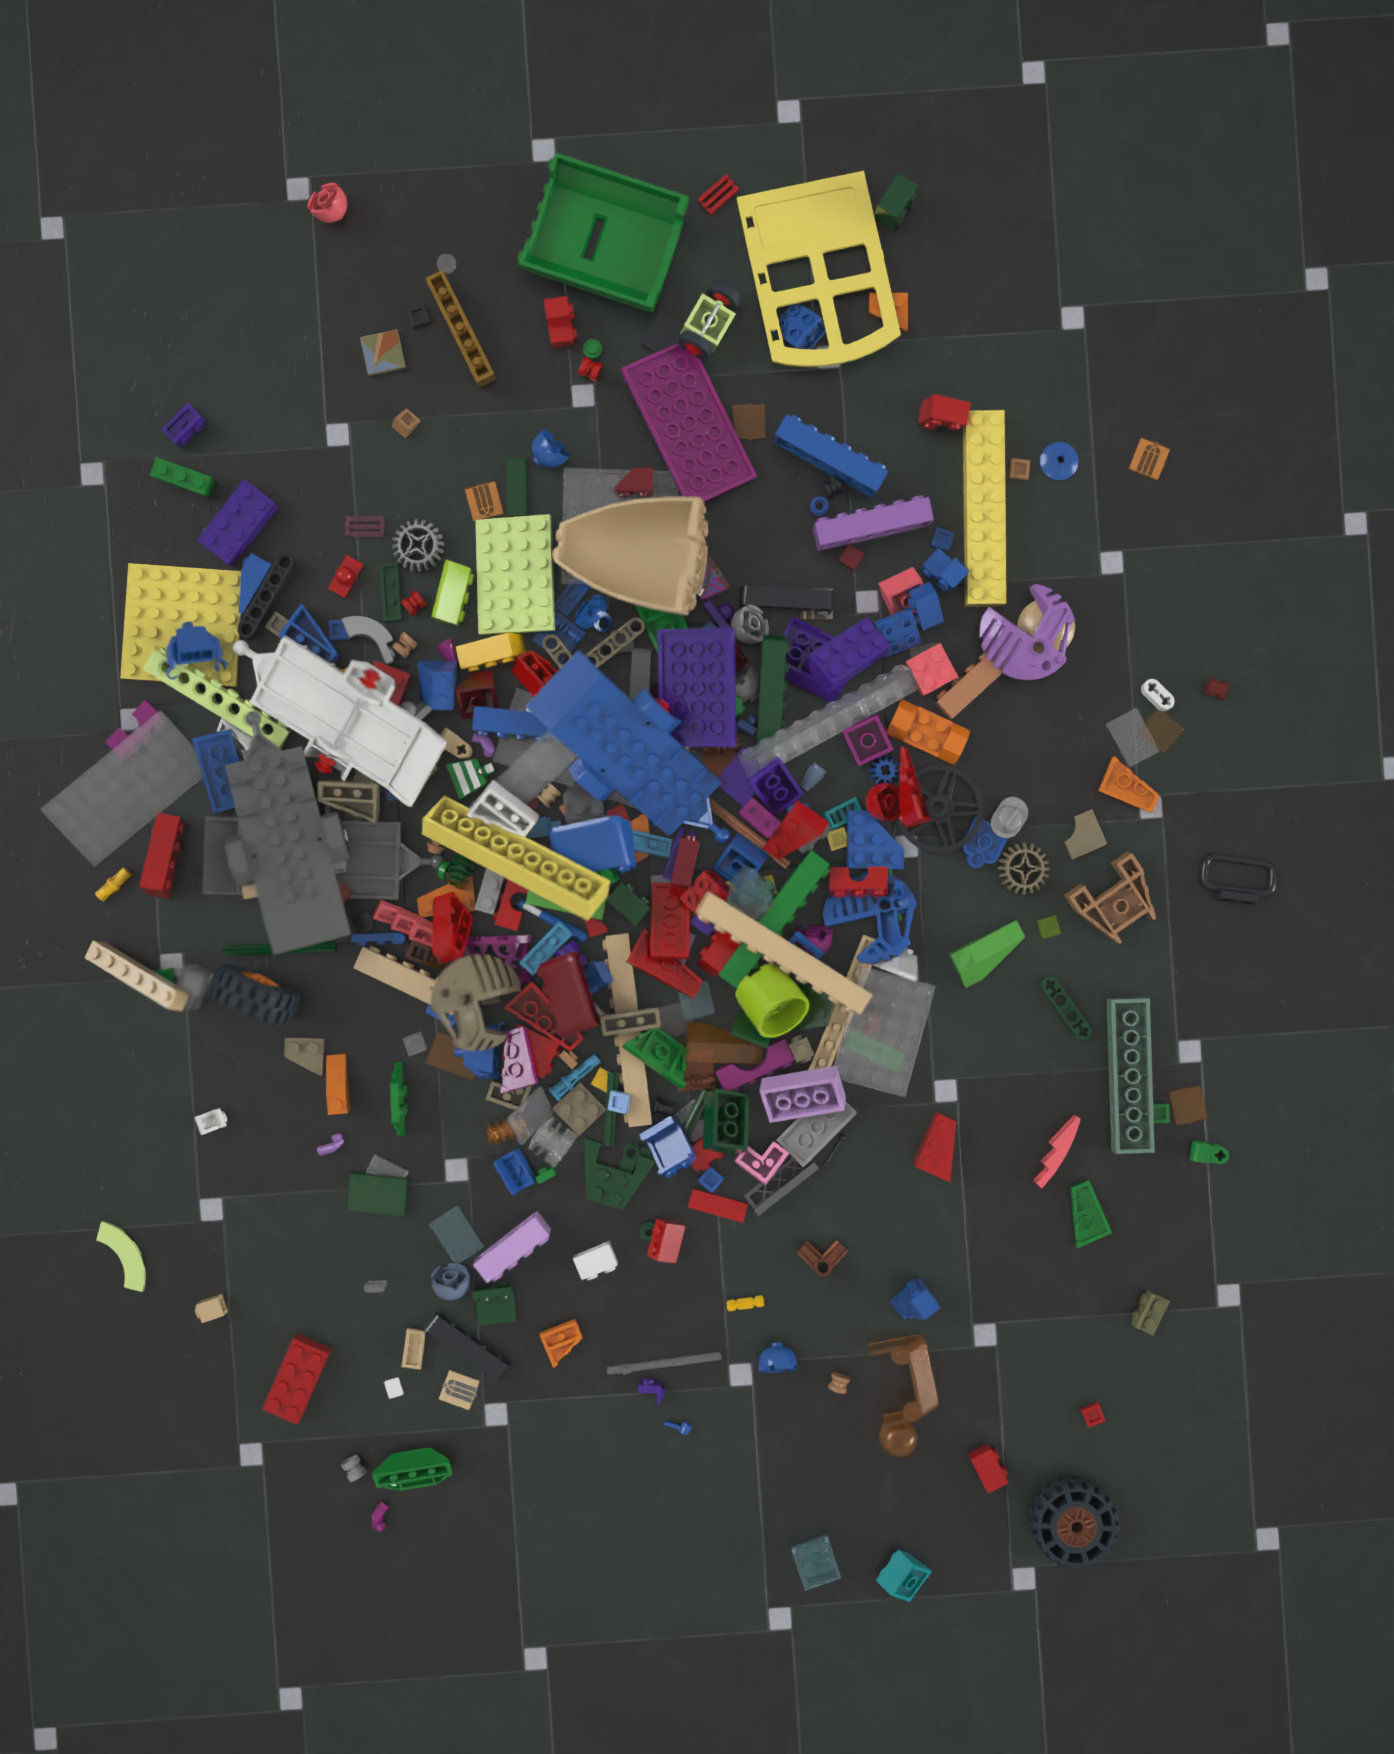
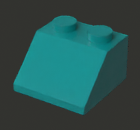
M898 1549L892 1555L887 1566L880 1571L876 1581L890 1596L910 1602L932 1571L909 1553Z

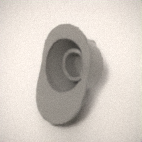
M1017 797L1004 799L991 818L993 832L1001 838L1015 836L1027 820L1028 808L1026 804Z

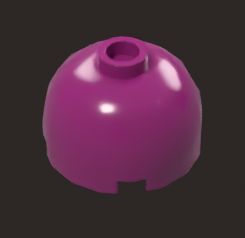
M808 924L809 928L803 929V925L795 928L794 934L800 932L824 953L830 949L833 930L829 931V927L826 928L825 925ZM798 941L795 942V945L799 949L803 950L811 956L814 955V953H812L810 950L804 947L801 943H799Z

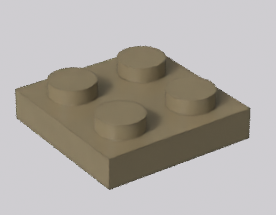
M581 1081L552 1108L578 1136L606 1111L605 1106Z

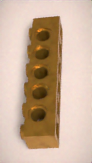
M443 270L426 277L427 284L478 387L480 388L496 380L493 370Z

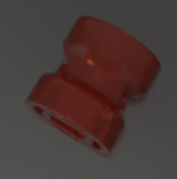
M1209 677L1205 685L1204 695L1209 697L1216 695L1217 699L1224 700L1230 684L1227 681L1219 682L1216 678Z

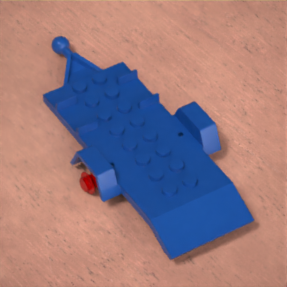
M578 650L526 705L532 714L556 738L578 756L576 761L568 768L574 780L598 801H606L617 790L629 801L630 805L633 804L653 822L654 826L657 825L669 837L684 823L709 828L715 834V838L719 843L728 842L730 832L725 828H719L713 822L709 796L722 784V780L670 734L682 722L680 719L673 718L668 713L670 712L668 709L670 705L663 698L660 700L655 698L654 701L646 688L632 700Z

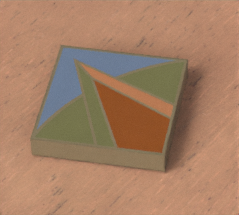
M397 329L360 337L368 376L406 368Z

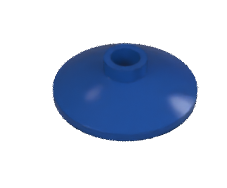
M1055 442L1043 450L1040 457V466L1048 478L1056 481L1066 480L1075 473L1078 467V456L1074 448L1069 444ZM1062 457L1064 462L1059 463L1057 458Z

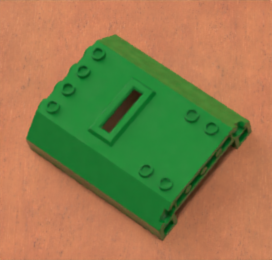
M555 152L554 158H550L547 170L550 172L549 183H545L543 188V195L545 196L543 202L540 201L538 204L537 213L539 214L537 220L532 222L531 238H527L523 251L520 250L517 262H519L520 269L653 313L655 304L659 301L683 228V219L688 208L689 197ZM596 219H600L605 222L593 258L589 259L584 256Z

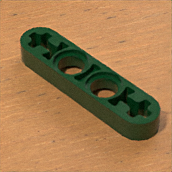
M1052 976L1044 977L1040 982V987L1073 1035L1080 1040L1089 1039L1092 1034L1091 1027L1058 980ZM1047 980L1050 982H1054L1052 984L1054 990L1057 991L1058 988L1060 989V991L1054 993L1052 997L1050 996V994H1052L1053 991L1050 988H1045V986L1047 985ZM1058 995L1065 997V1003L1062 1006H1058L1055 1002ZM1071 1010L1076 1012L1077 1017L1074 1021H1068L1066 1018L1067 1013ZM1078 1023L1082 1028H1086V1035H1078L1080 1032L1077 1026L1073 1028L1072 1025Z

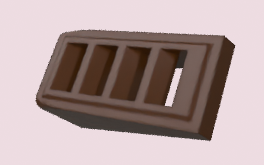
M409 940L404 953L406 959L442 970L444 965L439 959L437 964L433 963L436 957L433 952L430 960H426L429 951H432L431 946ZM414 946H418L415 955H412ZM422 948H424L425 951H424V953H423L422 958H420V957H419L420 952H421Z

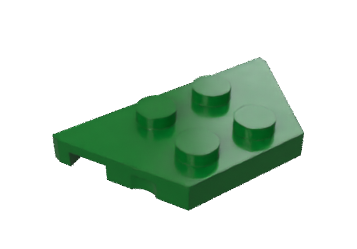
M635 605L657 653L658 629H689L682 614Z
M660 1028L649 1029L622 1046V1048L678 1088L683 1089L686 1086V1081H684L686 1047Z
M394 1062L395 1070L392 1072L390 1082L391 1119L394 1129L397 1131V1136L405 1135V1115L408 1113L407 1103H404V1096L407 1095V1085L403 1084V1062Z

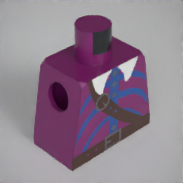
M710 556L706 561L701 592L696 594L702 602L730 589V585Z

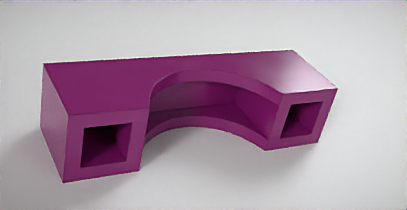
M783 1037L768 1045L766 1057L758 1067L742 1069L731 1062L716 1069L715 1073L724 1090L736 1092L740 1090L739 1086L745 1083L751 1085L758 1081L757 1077L762 1075L764 1077L770 1076L775 1073L774 1069L778 1067L784 1069L792 1065L791 1061L795 1059Z

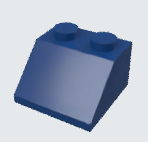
M738 833L712 869L744 891L769 857V854Z

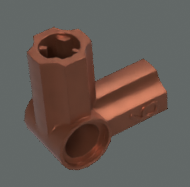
M807 1240L796 1253L818 1275L827 1276L848 1251L835 1240L821 1254ZM820 1262H826L828 1265L827 1269L823 1272L817 1268Z

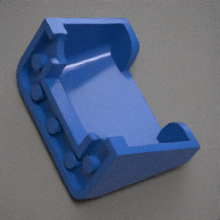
M608 816L549 829V839L553 852L592 872L613 868L618 870L619 873H627L630 869L636 868L632 823L620 816Z

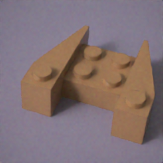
M1129 852L1124 853L1111 862L1122 880L1095 899L1092 898L1083 885L1076 886L1064 895L1077 914L1112 941L1119 944L1122 941L1117 933L1145 914L1148 919H1156L1149 897L1148 886L1144 879L1143 868L1133 853Z

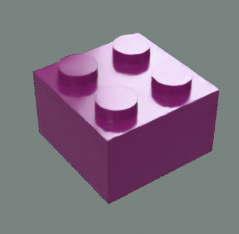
M877 714L842 729L858 766L894 750Z

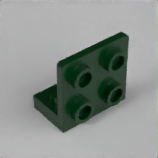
M513 1283L474 1287L472 1295L473 1299L476 1300L479 1326L515 1322L517 1320Z

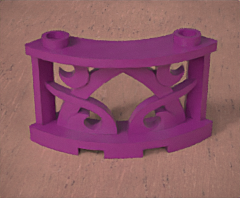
M531 935L468 936L464 953L465 956L469 955L470 958H473L472 953H476L474 947L478 946L481 948L480 956L482 957L486 953L488 945L492 944L495 954L505 959L503 962L504 967V963H507L512 969H518L515 964L511 963L513 960L521 961L529 953ZM519 944H520L521 958H520V957H516V953H517V951H518ZM500 946H506L507 950L504 952H509V954H502L499 951ZM521 965V975H517V977L519 978L520 985H525V981H532V977Z

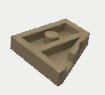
M286 1037L284 1057L319 1076H323L325 1038Z

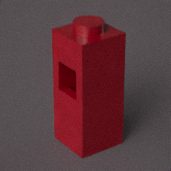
M686 835L685 838H681L671 883L690 887L700 844L699 841H696L697 837Z

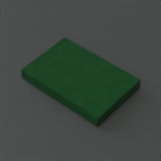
M351 1172L348 1210L405 1216L408 1178Z

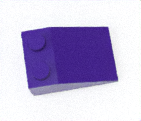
M779 756L747 780L763 806L774 817L804 795Z

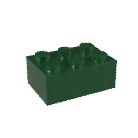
M717 1088L704 1094L703 1150L739 1155L748 1151L749 1094Z

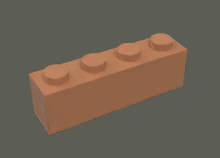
M987 651L979 657L981 661L976 666L971 664L965 670L967 674L962 679L958 676L951 683V689L948 691L944 689L936 696L938 700L935 704L950 720L1002 674V669L1000 667L996 669L993 666V660L989 661L986 658Z

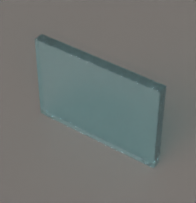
M458 1205L429 1223L430 1228L443 1245L453 1263L459 1264L485 1247Z

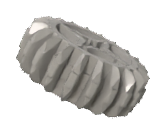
M418 519L414 520V525L407 521L409 526L407 528L402 524L400 527L403 531L396 530L395 532L399 538L393 537L392 539L398 543L392 545L393 549L398 550L393 553L394 556H400L397 561L399 563L404 562V568L410 565L411 571H414L416 566L419 572H422V566L429 570V563L432 566H436L433 560H441L437 553H444L439 548L444 546V542L439 541L443 536L441 534L436 535L439 529L434 528L432 530V523H429L426 527L425 520H422L421 525H419ZM424 531L428 534L415 537L412 532ZM406 537H408L410 546L404 553L403 544ZM432 538L433 549L429 555V553L426 550V546L429 543V540ZM412 539H414L422 546L421 548L424 550V552H422L414 545L415 543ZM415 554H421L424 556L425 559L412 560L409 559V557L411 555L414 556Z

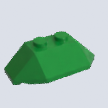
M430 1447L393 1453L372 1472L376 1488L384 1487L396 1491L438 1485L447 1477L453 1475L449 1459Z

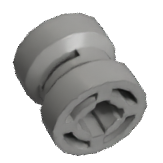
M358 1455L350 1457L341 1464L343 1470L347 1471V1478L350 1482L359 1479L367 1473L365 1467L361 1466Z

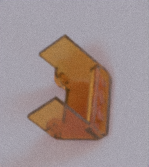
M912 1335L868 1344L871 1356L890 1352L894 1363L898 1365L909 1364L916 1401L906 1403L901 1412L882 1415L886 1427L915 1422L937 1408L938 1397L928 1348L922 1336Z

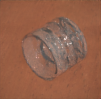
M551 1116L550 1119L542 1123L533 1135L528 1150L532 1151L538 1145L540 1148L535 1155L538 1156L543 1151H546L547 1154L544 1161L555 1168L578 1135L569 1128L562 1134L558 1131L562 1123L559 1122L555 1128L551 1127L555 1121V1118Z

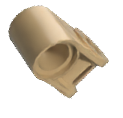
M445 727L440 734V737L447 742L444 750L452 753L459 759H469L473 753L472 747ZM465 747V750L467 751L466 754L461 753L459 751V748Z

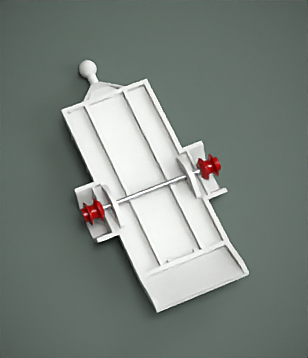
M287 636L282 638L278 648L272 653L257 654L249 649V645L243 640L234 643L233 650L237 655H246L253 660L258 687L250 703L310 740L304 750L305 757H318L320 761H315L314 763L317 771L323 774L331 773L332 769L330 766H333L341 771V779L345 781L353 767L387 788L401 802L412 807L447 742L423 721L388 700L395 688L392 677L368 662L353 660L344 673L335 667V663L330 664L307 649L308 646H301Z

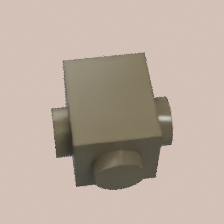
M797 1035L791 1038V1042L788 1043L796 1062L800 1061L802 1064L812 1059L811 1056L814 1053L806 1036Z

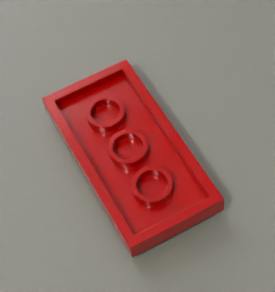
M652 882L650 958L689 959L690 908L680 899L689 887L673 883Z

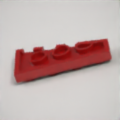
M645 928L642 930L626 963L694 999L703 981L678 959L650 958V934Z

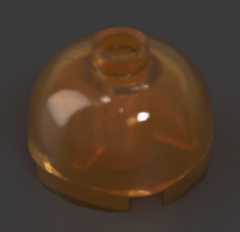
M891 1418L880 1429L879 1439L881 1446L892 1457H906L917 1446L918 1436L916 1429L905 1418Z

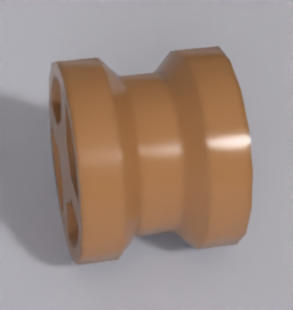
M832 1372V1381L828 1384V1389L840 1394H846V1385L850 1382V1378L844 1374Z

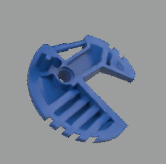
M868 871L861 872L860 876L853 874L851 879L856 882L866 879ZM888 874V895L883 897L865 895L861 898L853 897V895H845L843 898H836L834 896L829 898L828 896L823 909V918L827 928L877 916L879 938L856 957L863 964H878L880 962L877 959L880 958L884 962L891 960L889 955L897 957L910 946V926L917 902L911 890L902 880ZM884 904L890 905V908L888 910L881 909V906ZM907 912L904 937H902L897 916Z

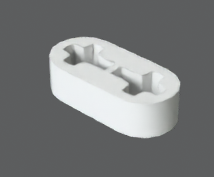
M1149 679L1141 686L1142 694L1158 710L1167 711L1173 707L1174 697L1157 680ZM1153 685V691L1149 692V686ZM1166 698L1168 700L1167 703L1162 705L1163 699Z

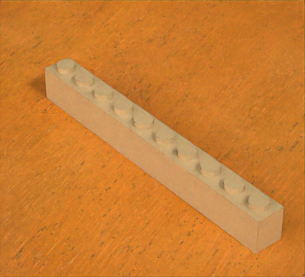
M708 891L695 910L699 914L698 918L705 923H708V921L716 924L714 928L721 933L729 932L732 934L731 939L739 944L742 941L748 944L747 949L755 954L758 951L764 954L763 959L771 964L774 961L781 965L779 968L787 974L790 972L795 973L797 980L803 984H806V982L811 983L813 990L819 994L827 993L829 1000L836 1004L839 1002L845 1005L844 1009L853 1015L855 1011L861 1015L873 996L867 990Z
M629 933L606 935V940H602L603 950L608 953V959H605V964L614 979L613 982L608 984V990L612 989L613 997H609L611 1009L614 1008L615 1013L638 1010L633 966L626 963L631 953ZM641 1030L614 1035L615 1047L619 1046L620 1054H617V1064L622 1066V1073H619L620 1085L624 1084V1093L631 1094L629 1111L627 1114H624L625 1123L628 1122L629 1127L652 1125L645 1063L622 1048L626 1042L640 1035Z

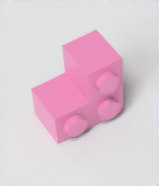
M774 1141L763 1156H760L748 1146V1151L739 1154L735 1163L766 1186L788 1157L789 1152Z

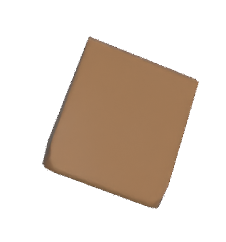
M406 408L394 418L392 427L404 438H407L421 420Z

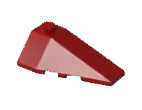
M901 747L899 799L901 814H899V819L902 825L911 828L929 822L931 819L908 748Z

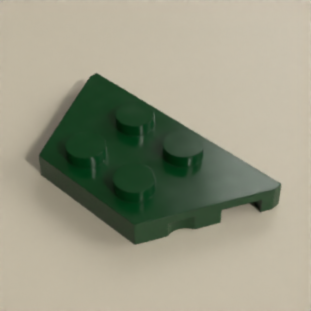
M801 982L799 989L808 999L809 1009L803 1020L789 1032L828 1026L835 1003L828 999L829 995L825 992L819 994L812 989L813 985L809 982H806V984Z

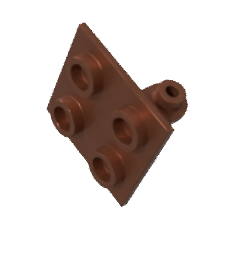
M736 737L735 747H702L703 764L716 776L719 777L740 751L739 737Z
M712 1050L686 1052V1071H684L686 1086L683 1089L677 1087V1091L716 1088Z

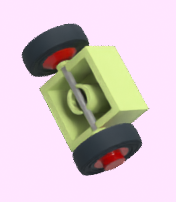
M713 281L707 289L708 296L702 293L680 332L681 335L678 343L681 348L699 359H707L711 352L714 353L735 316V313L731 310H735L741 301L739 293L721 281Z

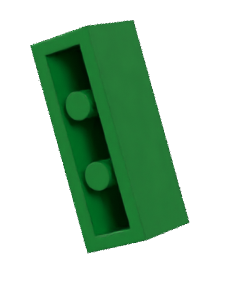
M158 457L155 458L150 472V476L155 480L210 499L216 483L210 476Z

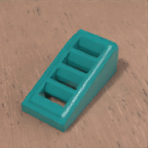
M857 797L820 814V817L829 822L828 825L832 828L829 831L847 823L843 807L847 812L851 810L849 804H852L855 811H863ZM835 811L838 812V814H839V816H840V818H841V821H839V819H838V817H837Z

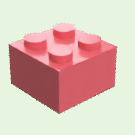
M941 643L904 662L922 696L958 678Z

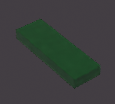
M506 458L507 516H527L526 458Z
M399 563L379 564L383 622L403 621Z

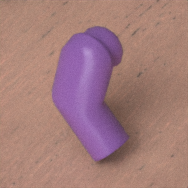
M474 733L472 742L481 744L484 750L483 754L486 757H492L496 750L492 739Z
M341 1133L332 1135V1143L318 1146V1154L321 1156L335 1152L344 1143Z

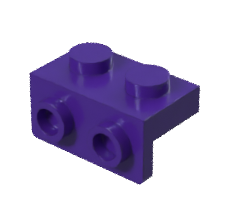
M187 403L161 431L176 446L180 447L190 441V436L194 432H198L203 428V423L206 420Z

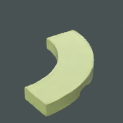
M102 1221L96 1240L108 1245L119 1256L125 1272L124 1287L143 1292L146 1282V1270L138 1246L122 1229L109 1222Z

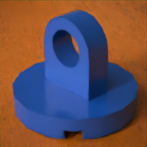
M594 595L591 601L583 602L575 614L577 619L575 624L581 629L592 627L598 632H607L612 626V619L605 612L608 605L607 600L601 595ZM603 617L605 624L603 627H600L599 620Z

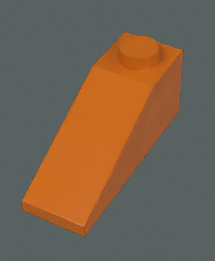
M346 1054L326 1055L328 1115L345 1114L351 1111Z

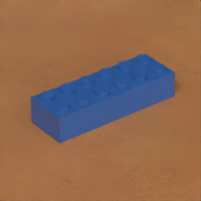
M786 414L775 434L773 443L828 474L836 475L839 480L869 497H875L888 473L884 465L878 462L874 464L863 453L857 454L851 451L852 448L847 444L842 443L840 445L835 442V438L831 435H823L817 432L818 429L811 424L805 425L801 423V419L797 416Z

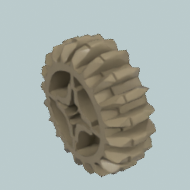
M1022 843L1021 848L1019 844H1015V851L1012 847H1009L1008 851L1010 854L1002 853L1006 860L999 859V862L1004 864V866L998 867V870L1004 871V873L999 874V877H1006L1002 884L1009 882L1008 890L1015 887L1014 893H1018L1021 888V894L1025 895L1026 889L1032 894V887L1040 890L1038 883L1045 885L1042 877L1049 878V875L1044 874V871H1050V867H1044V864H1048L1049 860H1042L1046 854H1038L1041 848L1037 847L1033 851L1034 844H1030L1027 849V844ZM1021 853L1019 863L1009 866L1011 860ZM1027 853L1036 859L1038 866H1033L1029 863ZM1024 863L1025 867L1033 869L1025 871V874H1023L1022 870L1015 868H1020V866H1023L1022 864ZM1009 871L1018 873L1021 884L1012 879ZM1038 872L1036 878L1027 884L1029 874Z

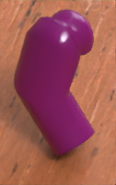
M382 1501L371 1516L372 1527L378 1532H382L386 1527V1524L382 1521V1516L389 1508Z

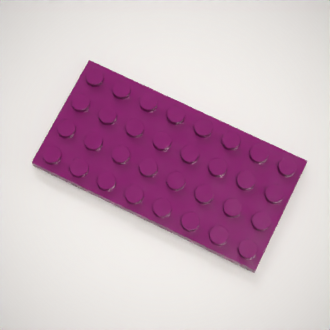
M676 343L621 368L620 371L682 497H697L706 502L757 477L699 358L690 355L681 348L679 343Z

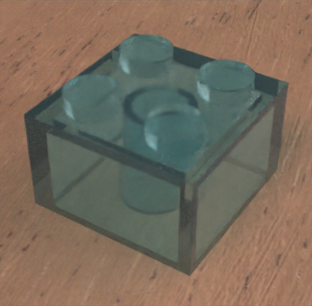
M745 865L732 878L726 901L758 922L771 909L776 886L770 880L758 874L756 870Z
M828 1534L791 1547L805 1591L841 1579L840 1570Z

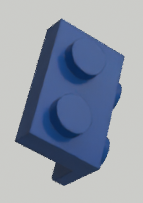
M519 1147L493 1162L497 1173L501 1176L512 1196L537 1181Z

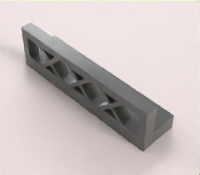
M791 1157L779 1167L770 1179L778 1180L777 1189L774 1191L766 1190V1186L760 1182L744 1194V1197L751 1204L758 1216L818 1170L819 1167L813 1159L806 1166L798 1167L796 1166L797 1161ZM785 1168L793 1169V1175L789 1179L781 1178L782 1170ZM754 1192H763V1199L758 1204H755L750 1196Z

